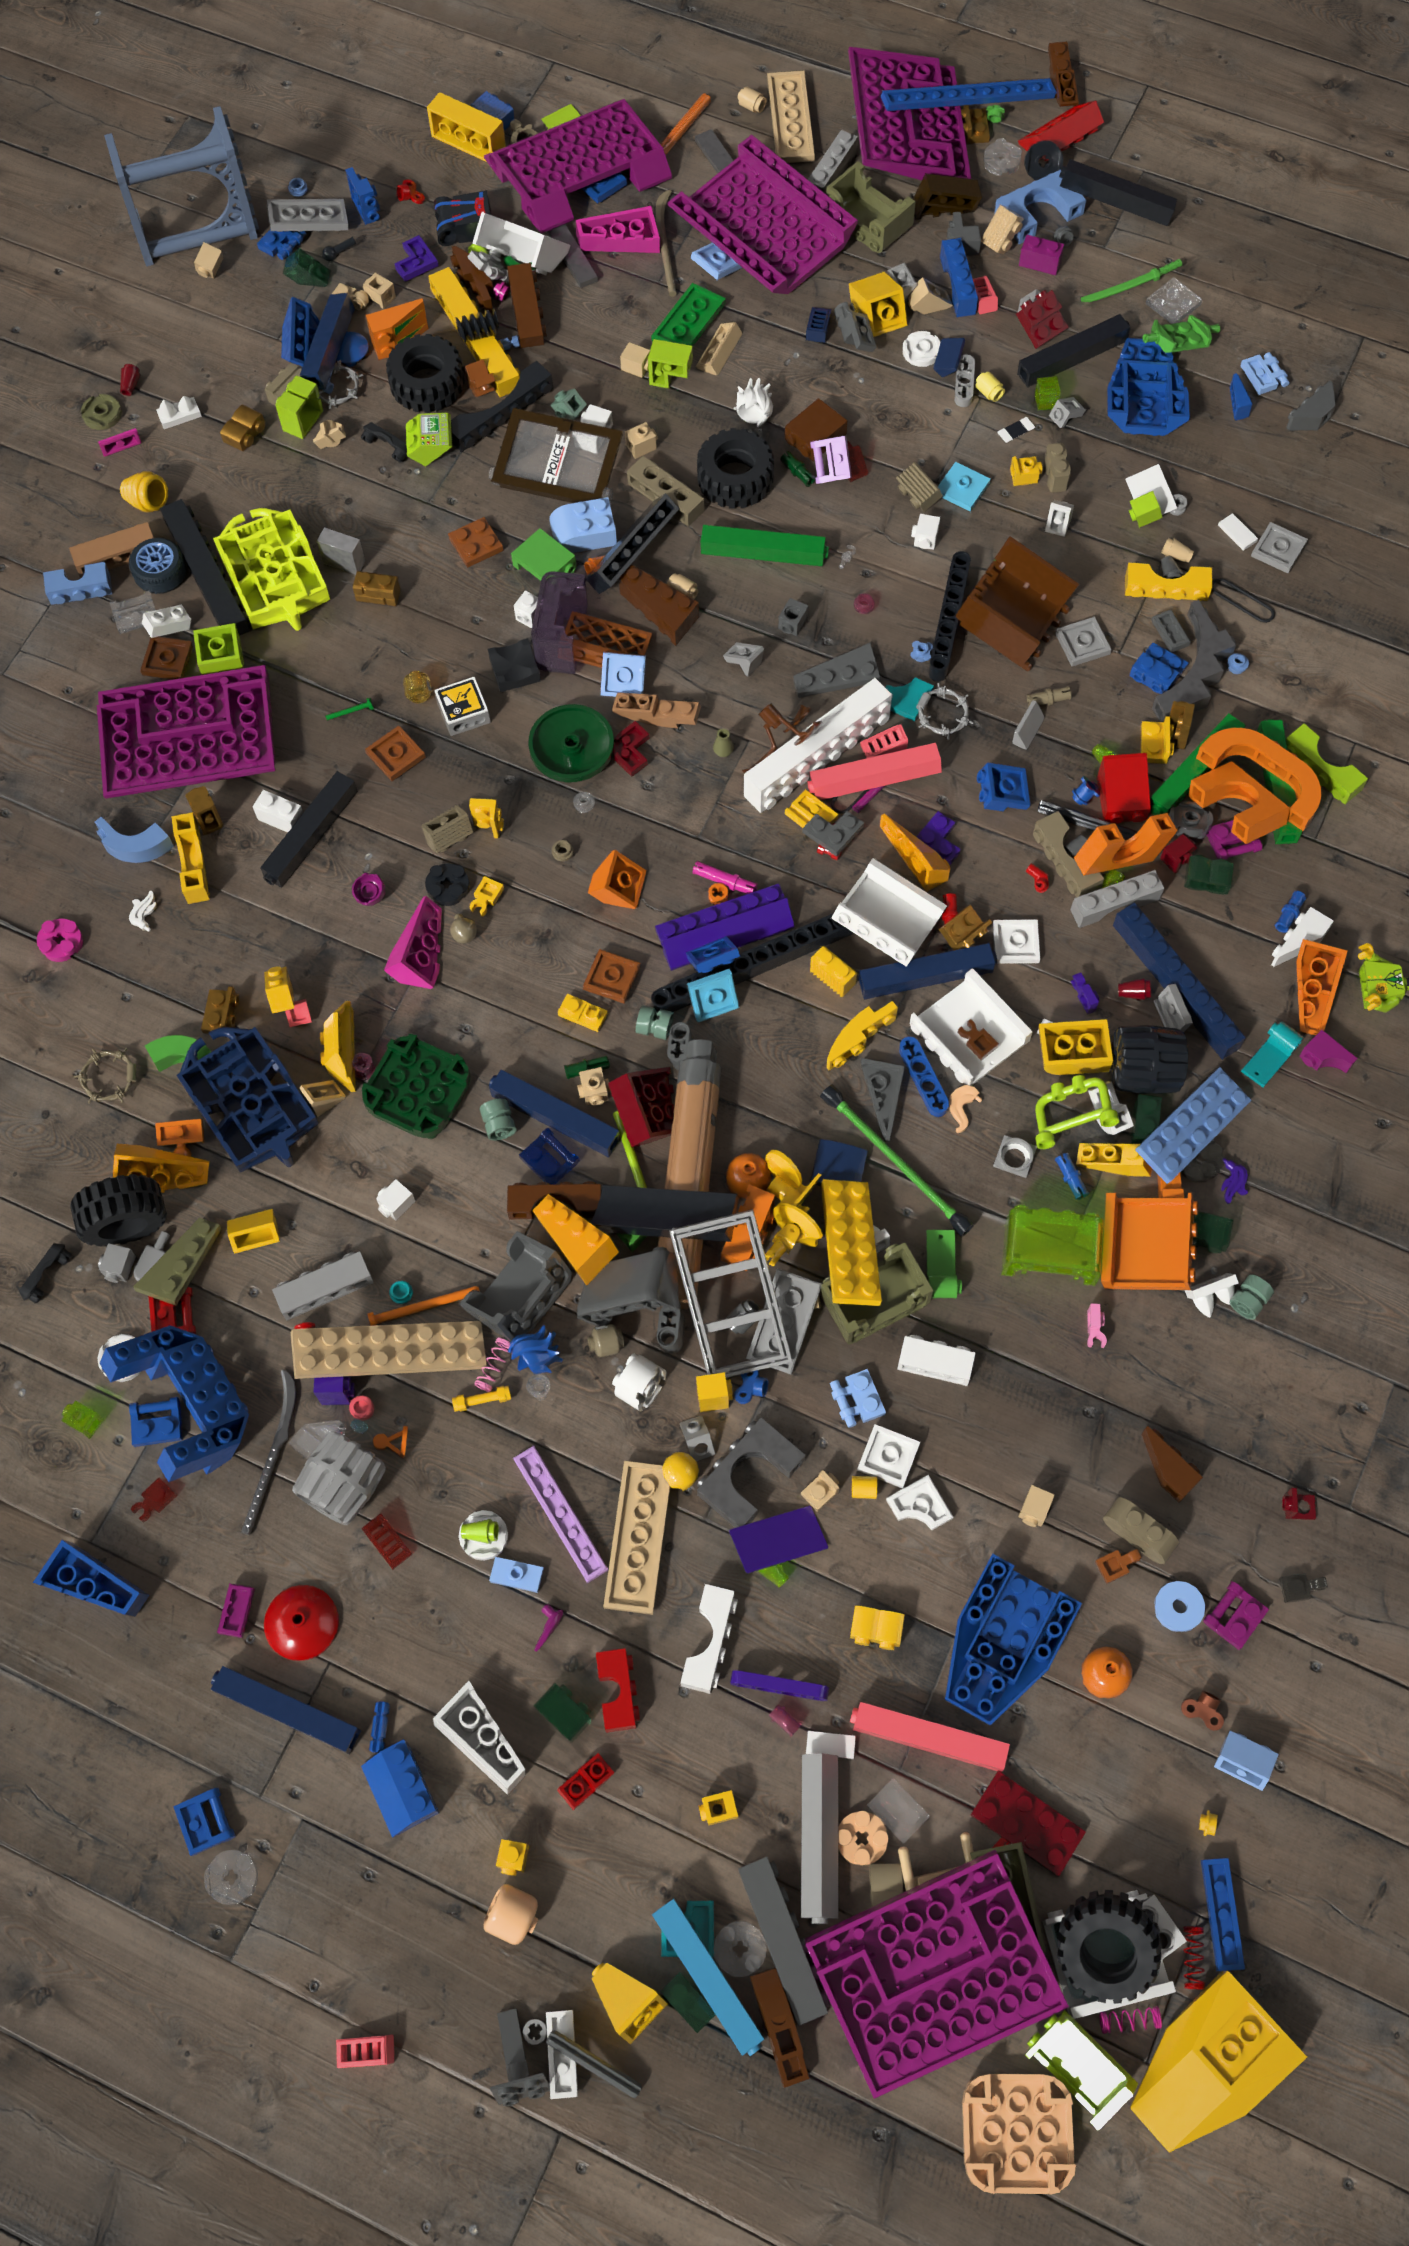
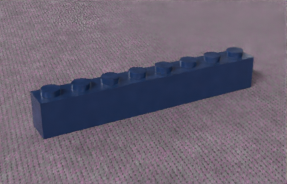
M1135 902L1118 912L1113 927L1164 989L1171 984L1177 985L1187 1011L1191 1015L1192 1024L1219 1057L1223 1060L1239 1050L1246 1037Z

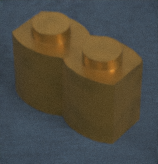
M243 404L240 405L220 432L223 442L241 451H245L253 444L254 437L265 428L263 414Z

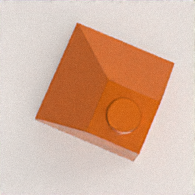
M613 850L593 873L588 894L605 904L636 909L647 870L617 850Z

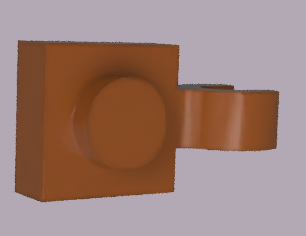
M1137 1549L1121 1556L1119 1550H1116L1097 1559L1095 1563L1106 1584L1129 1574L1127 1566L1140 1561L1142 1557Z

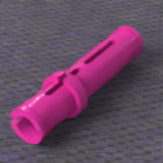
M700 861L695 863L697 867H693V874L724 884L732 891L738 890L749 894L757 890V883L743 879L739 874L732 875Z

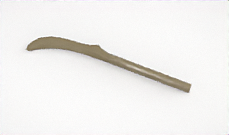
M667 190L659 196L655 211L669 296L674 297L677 293L664 223L665 206L672 194L671 190Z

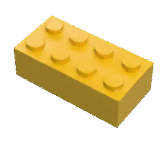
M440 92L427 106L432 137L485 162L487 161L484 159V155L506 146L502 120Z

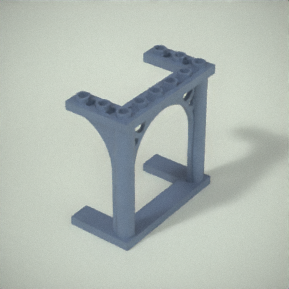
M220 106L213 108L215 120L210 134L200 144L182 152L122 166L112 133L104 135L115 175L146 267L154 265L152 258L202 246L203 242L211 244L249 234L250 240L258 238L256 230L259 229L256 217L252 218L255 215L253 204L248 203L251 201L249 189L244 188V186H247L245 174L240 173V171H243L241 159H236V156L239 155L236 142L232 143L235 139L232 129H227V127H230L227 114L223 115ZM219 164H227L222 171H216V167ZM188 171L211 174L225 185L228 191V203L224 212L216 221L200 229L149 242L146 240L138 210L135 208L128 187Z

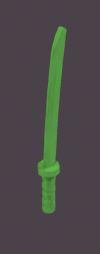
M1177 259L1159 269L1153 268L1149 273L1081 297V302H1094L1150 280L1157 281L1163 274L1181 267L1182 261Z

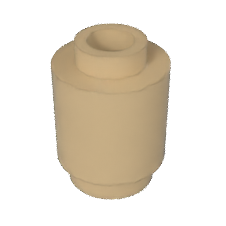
M750 87L740 90L738 94L740 106L754 113H761L764 110L766 98L763 94Z
M672 574L667 582V585L692 599H695L698 594L697 584L682 574Z

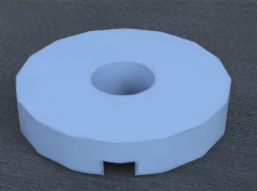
M1170 1582L1162 1587L1155 1597L1156 1617L1164 1627L1171 1631H1190L1200 1624L1204 1617L1205 1603L1203 1596L1196 1587L1187 1582ZM1180 1600L1184 1602L1186 1611L1184 1613H1177L1173 1608L1174 1601Z

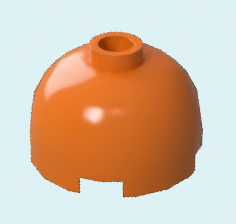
M743 1153L736 1156L730 1162L726 1172V1183L730 1192L737 1194L740 1199L747 1198L749 1184L768 1191L767 1188L772 1181V1174L765 1159L754 1153Z
M1097 1648L1089 1653L1082 1663L1081 1674L1083 1684L1090 1693L1098 1698H1116L1124 1693L1132 1682L1133 1670L1130 1660L1123 1652L1116 1648Z

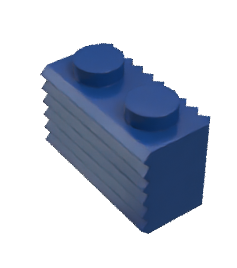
M485 91L471 103V107L502 120L504 130L509 128L511 121L515 120L512 106L508 103L505 104L504 101L499 100L494 94L491 95L490 92Z

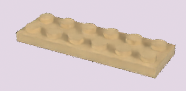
M804 71L767 73L776 155L786 163L814 161L815 154Z
M624 1461L603 1605L604 1609L653 1615L670 1485L664 1478L662 1465Z

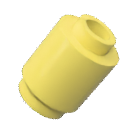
M991 372L981 373L977 377L976 388L988 400L996 402L1004 395L1005 389L1003 384Z

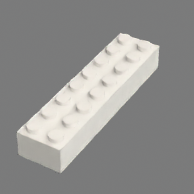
M876 678L872 679L815 721H822L823 724L806 741L795 746L794 742L799 738L796 735L744 774V797L760 813L766 809H771L779 799L789 796L798 785L805 784L810 777V771L823 769L829 762L836 761L841 756V753L847 749H852L861 738L868 737L879 725H884L890 718L892 694Z

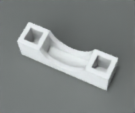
M705 1584L699 1611L710 1622L713 1629V1638L709 1647L703 1653L686 1659L681 1679L682 1687L709 1694L712 1687L717 1688L720 1673H717L716 1669L718 1663H723L726 1648H722L724 1638L729 1639L732 1624L728 1623L730 1613L735 1614L738 1599H734V1591Z

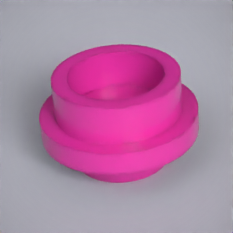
M506 282L497 283L493 290L495 300L504 301L510 289Z

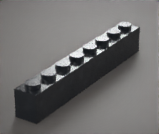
M180 499L161 507L160 511L176 545L180 548L185 562L218 626L235 623L239 636L249 632L247 623L250 622L245 610L240 611L241 603L237 595H232L234 590L230 581L224 580L223 577H226L222 566L216 565L215 562H218L213 550L209 551L208 547H210L206 536H201L200 532H202L198 520L193 521L192 518L195 516L190 505L186 506L183 500Z

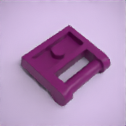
M1233 820L1211 826L1210 831L1206 834L1219 862L1227 861L1230 857L1247 852H1259L1262 850V843L1258 838L1248 844L1225 850L1223 847L1242 842L1231 832Z
M1231 1581L1224 1597L1211 1615H1207L1204 1618L1203 1622L1240 1650L1269 1609L1244 1591L1239 1584ZM1236 1597L1239 1598L1242 1602L1225 1626L1221 1625L1219 1620Z

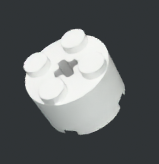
M633 1353L628 1358L627 1366L623 1372H619L614 1377L612 1385L616 1386V1397L638 1411H643L642 1406L645 1408L649 1407L658 1396L662 1388L659 1382L661 1378L665 1380L666 1370L644 1356Z

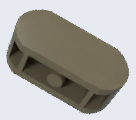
M1118 1497L1103 1517L1105 1524L1112 1531L1156 1563L1165 1564L1179 1545L1178 1539L1171 1531L1125 1498Z

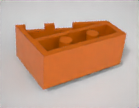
M749 1184L747 1188L748 1196L744 1205H740L738 1212L754 1210L762 1244H764L768 1235L766 1228L768 1224L772 1225L775 1220L773 1216L775 1194ZM746 1223L734 1225L732 1241L726 1242L723 1247L721 1261L728 1264L755 1258Z

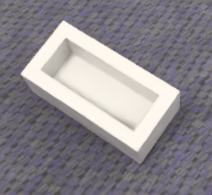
M182 604L143 613L142 624L151 638L189 630L191 618Z

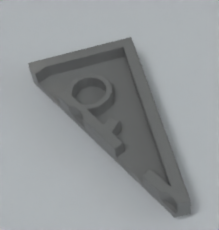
M861 1058L860 1065L883 1139L890 1142L904 1066Z

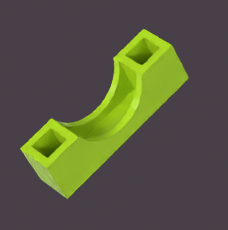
M1306 724L1301 725L1286 738L1288 751L1296 754L1299 759L1304 761L1314 771L1321 786L1329 790L1337 800L1347 804L1363 790L1368 778L1353 765L1336 767L1326 763L1320 757L1317 750L1320 737Z

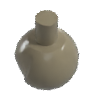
M456 914L454 916L455 920L450 926V934L458 943H469L476 936V925L473 920L463 917L462 914Z

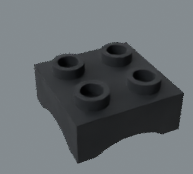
M528 638L510 646L488 649L489 659L500 692L541 682Z

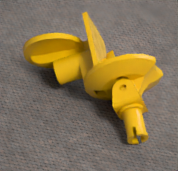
M771 1150L767 1153L765 1161L771 1174L774 1176V1180L770 1183L767 1190L781 1200L773 1209V1216L781 1230L773 1238L772 1242L774 1244L766 1252L765 1256L767 1261L772 1258L769 1265L775 1266L785 1252L790 1253L794 1244L800 1243L808 1247H816L818 1239L823 1237L820 1227L807 1213L810 1208L801 1205L813 1190L821 1174L818 1173L808 1186H804L801 1173L793 1161L784 1153L778 1150Z

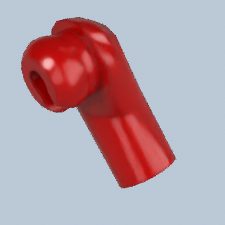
M1031 863L1026 869V873L1034 878L1035 890L1043 893L1049 887L1048 874Z

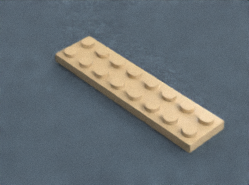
M481 1321L292 1329L290 1332L295 1379L475 1370L487 1366Z

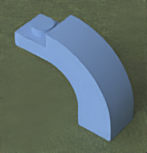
M102 817L95 821L99 829L96 832L102 839L101 842L106 851L113 857L125 862L142 863L151 861L164 855L174 847L170 837L156 823L140 834L126 836L116 832Z

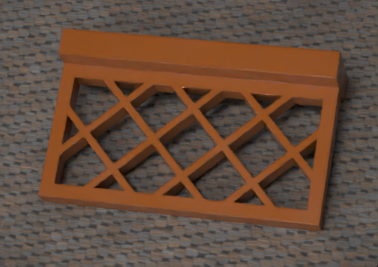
M572 611L565 632L560 639L558 656L602 668L604 652L628 654L637 651L639 655L645 656L652 633ZM574 619L582 621L585 625L576 627ZM600 626L605 630L597 633L594 627ZM589 629L592 635L584 638L581 632ZM622 632L625 636L617 639L614 633ZM576 634L580 640L568 637ZM609 635L612 641L604 643L601 637ZM640 637L646 640L637 644L634 638ZM597 640L599 646L590 644L588 642ZM629 640L632 646L625 649L621 643ZM616 645L620 651L609 649V647Z

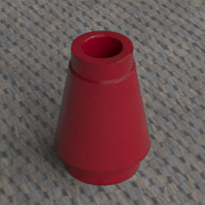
M125 364L121 368L120 393L125 396L132 395L141 376L139 373L140 369L137 366Z
M1141 978L1118 983L1119 997L1140 1000L1151 998L1150 980Z

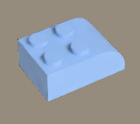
M608 497L563 505L554 510L550 515L553 539L571 553L611 547L617 543L616 529Z

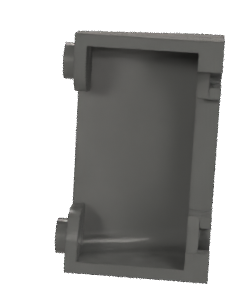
M518 1231L507 1243L506 1252L511 1260L485 1293L482 1294L477 1290H472L460 1302L461 1307L509 1342L518 1335L530 1334L571 1280V1270L555 1250Z
M657 1247L652 1252L610 1261L587 1286L584 1284L577 1306V1318L598 1327L608 1325L614 1315L645 1308L655 1311L656 1307L666 1306V1311L668 1312L679 1310L676 1254L668 1251L665 1247Z

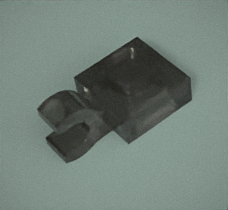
M1305 1573L1279 1578L1285 1603L1310 1600V1592L1325 1590L1328 1587L1326 1577L1307 1581Z

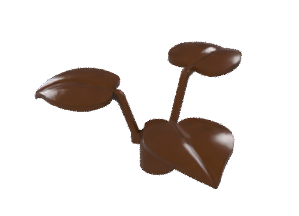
M770 703L758 715L766 723L763 727L767 731L772 747L755 765L742 771L746 773L777 749L770 727L776 729L782 723L786 725L787 728L783 731L784 733L792 730L799 736L794 742V745L797 746L810 738L823 722H813V725L806 732H799L795 726L803 721L812 709L801 705L793 721L788 722L782 717L775 706Z

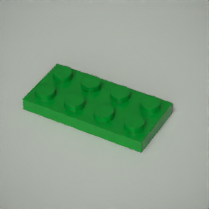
M692 283L651 335L652 342L653 339L693 347L724 307L726 298Z

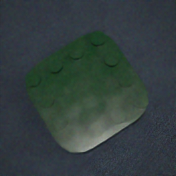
M408 1034V1036L399 1037L395 1040L391 1039L386 1045L387 1051L368 1083L363 1084L361 1091L365 1108L375 1118L421 1138L434 1139L447 1126L469 1087L471 1077L469 1068L464 1058L456 1054L454 1056L421 1041L417 1035Z

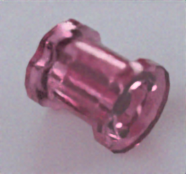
M358 1053L354 1056L352 1065L357 1077L362 1080L370 1079L375 1071L371 1056L365 1053Z

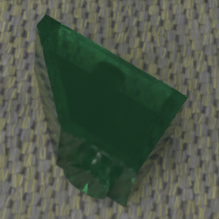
M680 1972L660 1991L696 2033L716 2015Z

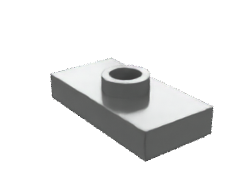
M1172 610L1152 617V623L1171 653L1190 645L1191 641Z

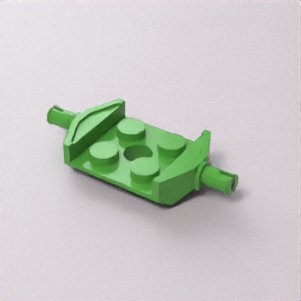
M1189 315L1187 322L1160 325L1158 320H1154L1151 334H1144L1143 342H1155L1165 353L1206 348L1211 343V334L1220 332V325H1207L1193 315Z

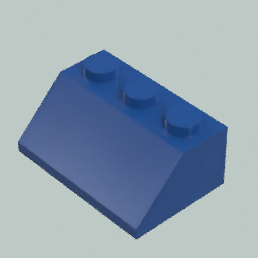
M404 1739L380 1751L361 1766L392 1838L439 1814L411 1748Z

